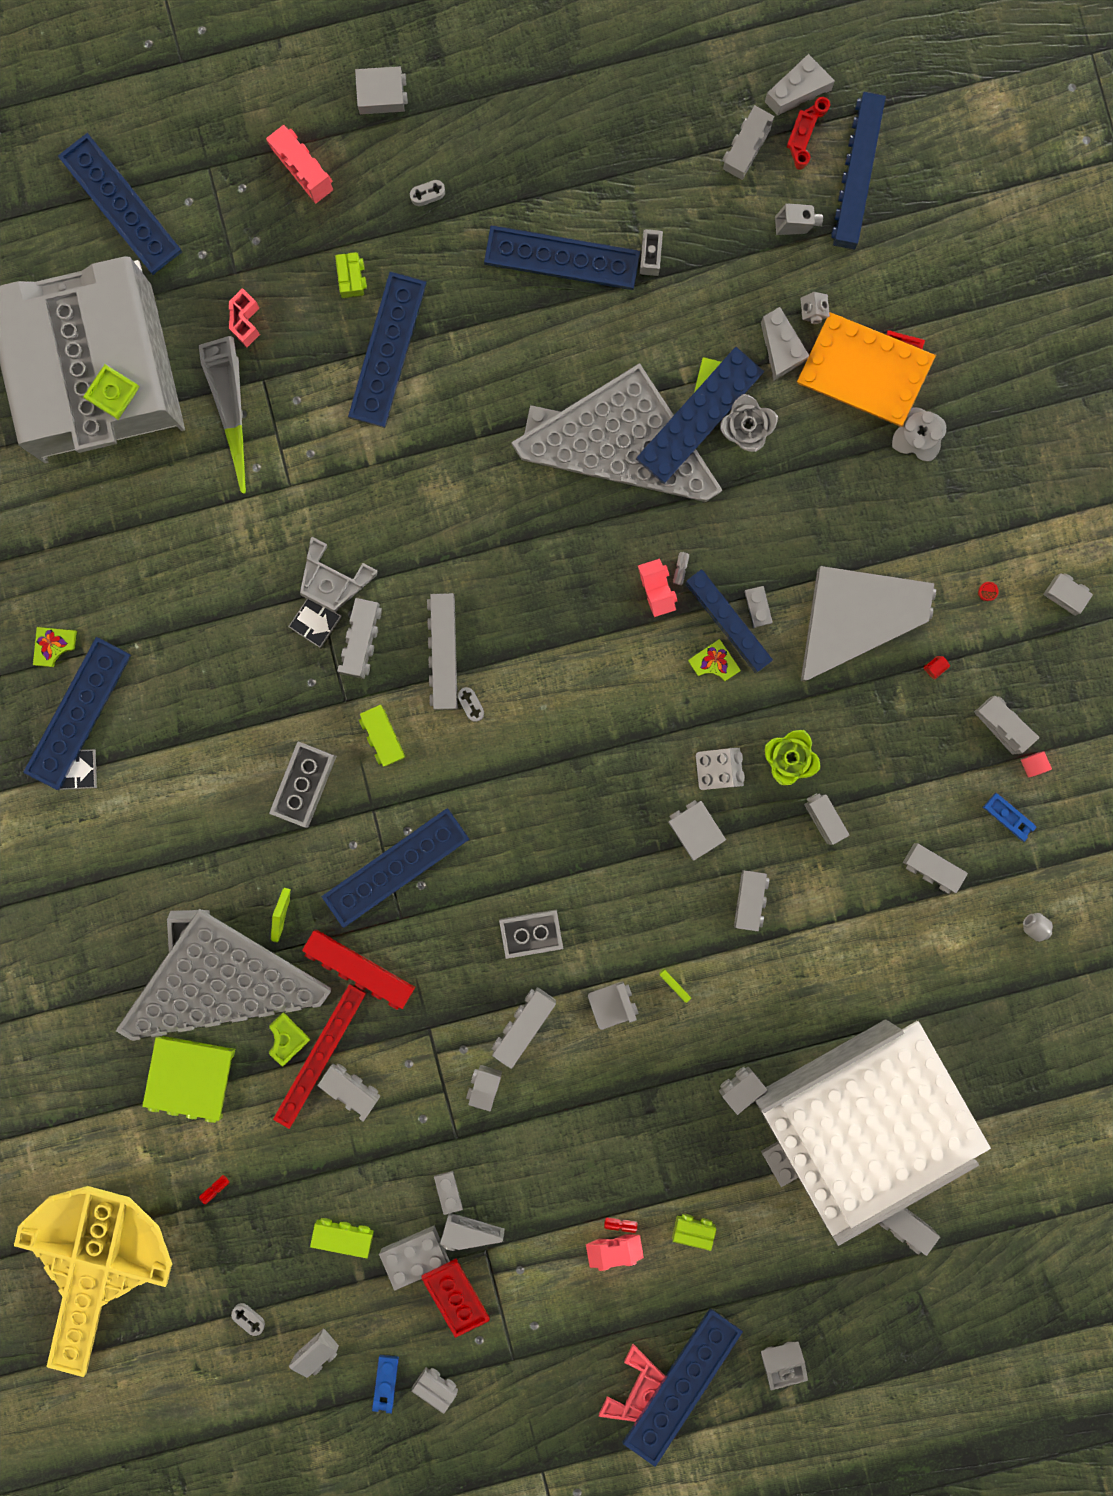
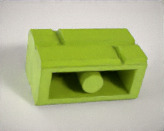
M356 252L336 255L341 297L363 296L364 289H367L366 278L362 277L361 270H365L363 258L360 259Z
M689 1214L677 1215L672 1235L673 1242L711 1251L716 1232V1226L712 1224L713 1221L701 1218V1221L695 1220Z

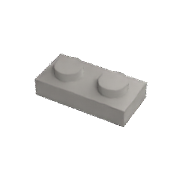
M764 586L745 590L744 593L753 628L772 624Z
M450 1171L435 1175L434 1179L443 1214L463 1210L454 1172Z

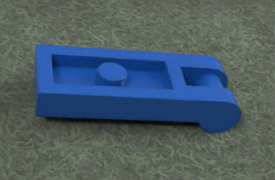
M994 793L982 807L1023 842L1027 840V835L1037 828L997 793ZM1022 823L1025 827L1019 830L1018 827Z
M379 1356L372 1408L374 1412L383 1410L386 1413L392 1414L399 1357ZM380 1397L388 1398L387 1403L380 1402Z

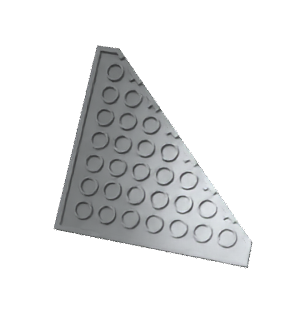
M640 363L512 442V446L521 460L703 502H707L723 491L696 449L665 484L636 460V457L674 416Z
M199 909L119 1024L116 1032L135 1041L143 1037H157L175 1031L184 1032L202 1026L211 1027L229 1021L233 1023L248 1020L251 1017L259 1016L260 1018L271 1016L278 1012L286 1011L287 1013L298 1011L305 1007H319L330 994L331 988Z

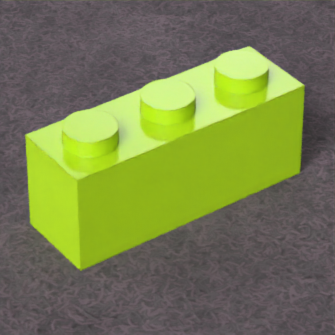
M378 705L360 714V725L363 730L367 729L369 734L367 740L369 745L376 749L377 754L374 755L379 765L382 764L383 767H387L406 758L382 705Z
M321 1218L314 1225L310 1247L368 1258L374 1231L370 1230L367 1226L353 1227L347 1222H340L338 1224L332 1223L330 1219Z

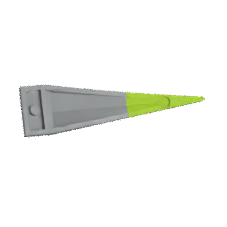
M228 336L199 345L201 365L225 430L240 491L245 493L239 357L236 356L234 337Z

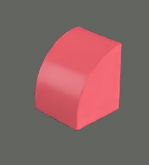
M1037 752L1021 759L1028 777L1052 770L1045 752Z

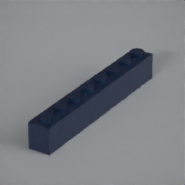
M863 92L861 99L857 98L855 110H858L857 117L854 116L852 128L855 130L854 135H850L848 143L851 151L847 153L845 165H848L847 172H843L841 180L844 188L840 190L838 202H841L840 209H836L834 220H837V225L833 227L831 238L834 239L833 246L855 250L858 245L886 96Z

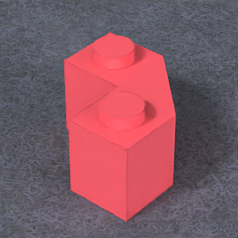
M242 288L229 301V329L247 348L260 335L258 330L248 321L260 307Z
M660 559L638 565L643 587H645L647 600L654 617L675 611V602L678 601L675 591H671L668 586L666 577L669 576L667 566H663Z
M624 1234L615 1239H597L586 1244L590 1268H598L599 1271L622 1265L632 1266L637 1264L636 1261L644 1258L640 1235Z

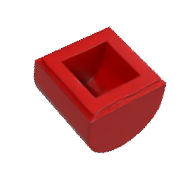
M936 656L923 669L930 677L936 680L950 667V664L944 656Z

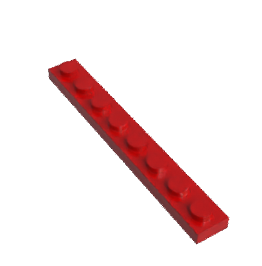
M351 983L348 985L275 1114L274 1121L288 1129L291 1128L366 995L365 991Z

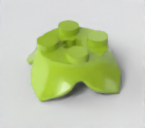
M805 730L792 731L785 737L774 738L765 745L766 760L771 765L773 777L780 785H791L797 779L811 777L820 770L819 758L812 752V741ZM793 753V757H795L796 760L791 761L789 763L787 761L788 759L786 758V756Z

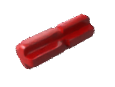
M222 1175L199 1196L200 1201L203 1204H207L229 1184L228 1178Z
M607 1217L605 1218L604 1228L616 1231L621 1229L623 1232L636 1233L637 1222L629 1220L620 1221V1219Z

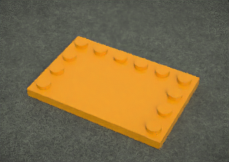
M829 312L830 317L826 319L797 384L903 427L936 355Z

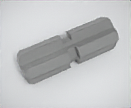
M679 553L677 569L673 579V583L676 585H682L684 582L685 569L689 560L688 553Z

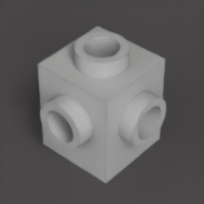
M812 292L801 297L802 319L810 321L811 324H819L823 319L830 317L828 295Z

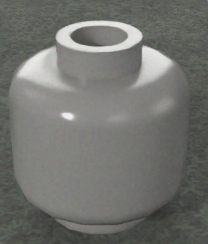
M1041 913L1029 914L1024 919V932L1032 939L1040 942L1051 937L1052 922Z

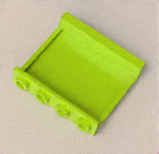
M167 1036L156 1037L142 1107L148 1108V1111L151 1112L162 1110L167 1111V1114L172 1116L184 1114L189 1119L200 1117L205 1118L206 1122L216 1123V1121L223 1118L221 1114L235 1049Z

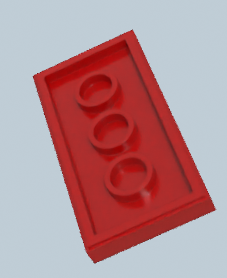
M457 1258L421 1275L423 1283L455 1338L490 1321L485 1308Z

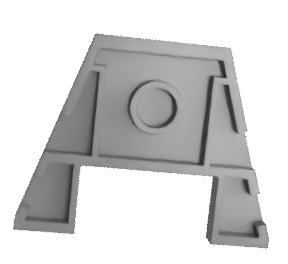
M311 537L300 595L335 613L377 576L378 571L362 563L354 579L337 572L319 562L327 549V544Z

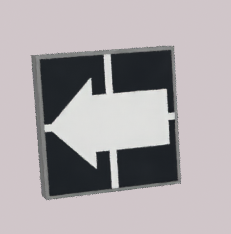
M307 599L288 627L321 648L342 616Z
M80 750L60 790L97 788L96 750Z

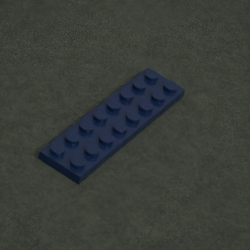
M88 133L58 155L59 159L152 275L182 253L179 246Z
M491 225L484 265L634 290L640 251Z
M389 272L349 411V419L386 428L427 285L426 281Z
M735 347L636 457V460L665 484L728 414L735 400L745 394L764 371L741 350Z
M98 637L95 638L23 773L56 790H60L131 658V654Z
M447 808L321 897L344 928L470 839Z
M709 1308L623 1440V1445L656 1467L743 1331Z

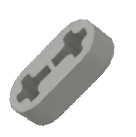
M433 180L416 186L410 191V198L415 206L432 203L442 199L445 195L444 184L439 180ZM435 186L440 189L438 194L434 191ZM416 193H419L420 195H422V196H421V198H422L421 200H418V198H415V197H416Z
M462 688L458 693V699L466 715L473 722L482 720L484 710L476 694L471 688ZM464 691L472 693L470 696L472 703L468 704L466 699L462 700L461 697L464 696ZM474 705L476 710H481L478 718L475 716L471 717L472 709L470 706Z
M244 1303L237 1304L231 1314L234 1322L250 1335H260L265 1328L264 1319ZM244 1310V1314L238 1317V1311ZM256 1322H258L259 1328H256L254 1330L252 1328L253 1323L255 1324Z

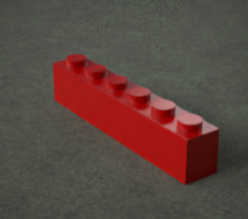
M317 929L313 931L302 950L310 960H319L324 968L330 971L332 969L339 972L338 976L347 981L349 979L355 981V986L362 990L367 988L372 991L371 995L379 1000L382 998L389 1001L388 1005L394 1009H403L415 989V986Z

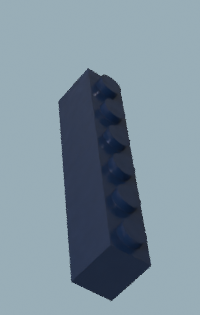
M702 569L686 581L685 585L755 674L773 660Z

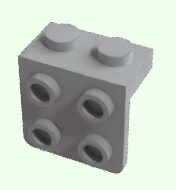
M740 748L696 753L698 782L701 790L744 786L745 775L742 771L741 762L743 756Z
M623 981L588 994L597 1025L601 1030L628 1020L629 1023L637 1020L635 1016L639 1014L635 1003L631 1004L629 999L632 996L629 985H624Z

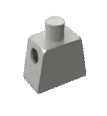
M785 204L775 216L776 235L806 234L813 226L822 225L823 215L814 214V207L812 205Z

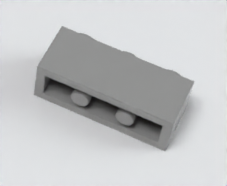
M918 843L913 844L903 861L907 865L906 869L914 874L919 872L924 875L922 879L930 884H933V882L939 884V889L947 894L950 892L957 893L968 874Z
M742 870L734 921L735 928L759 931V927H763L764 916H761L762 908L766 907L767 897H764V891L769 886V878H766V873Z

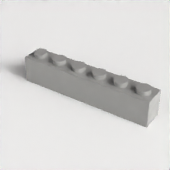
M454 593L430 594L431 599H427V610L431 611V618H428V630H431L432 637H428V648L432 649V656H429V668H432L433 675H429V686L433 687V694L430 695V706H433L434 710H458Z

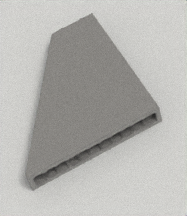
M820 566L817 569L801 681L805 682L929 622V619H932L933 616L931 603L936 597L934 583Z

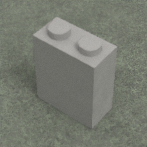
M401 66L355 69L357 106L360 114L405 111L404 104H408L407 92L403 91V86H407L406 74H402Z
M816 793L807 798L808 802L804 805L826 844L834 845L849 836L827 795Z
M696 800L687 804V809L682 813L678 810L670 815L671 820L668 821L693 861L726 840L702 801L696 802Z

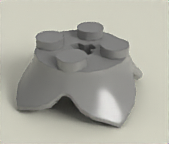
M743 394L735 400L731 413L723 418L720 429L728 440L735 442L743 450L756 452L764 446L766 437L776 428L778 416L769 408H760L758 402L753 397ZM746 422L753 425L750 429L744 427Z
M911 408L903 427H899L893 435L892 448L904 454L915 453L917 458L922 461H932L940 451L941 440L946 434V423L935 413L921 408ZM919 428L925 431L924 436L917 433L920 430Z

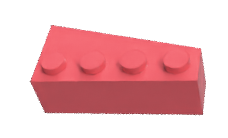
M282 125L266 138L268 145L316 204L333 191L331 185L333 181L323 171L318 161L311 157L306 146L298 142V137L291 128L288 130L285 125Z

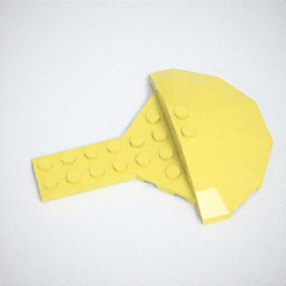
M90 1186L49 1196L18 1226L14 1246L33 1251L36 1257L41 1259L45 1265L43 1268L51 1280L56 1282L60 1288L58 1291L62 1295L47 1367L84 1377L87 1373L102 1306L145 1282L166 1287L168 1284L172 1262L161 1230L130 1197Z

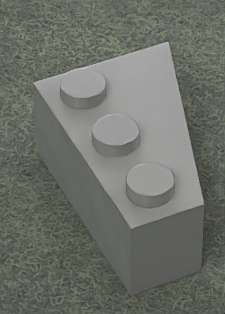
M808 54L767 93L765 103L777 115H780L807 100H812L824 92L831 91L835 80Z
M754 105L748 118H745L741 126L740 134H736L733 139L731 151L727 150L723 157V170L743 180L767 138L775 116Z
M780 307L763 316L761 326L774 381L805 363L809 354Z
M999 696L990 697L974 711L1012 755L1025 752L1040 738L1015 712L1006 706L1005 701Z
M332 1064L317 1086L335 1100L338 1099L346 1105L345 1108L349 1111L353 1109L361 1115L359 1119L364 1122L380 1098L379 1091L370 1085L368 1087L362 1083L363 1080L354 1074L351 1076L346 1073L347 1069L342 1065Z

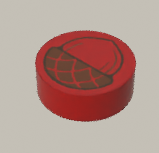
M985 582L978 589V595L983 601H992L999 593L997 585L993 582Z

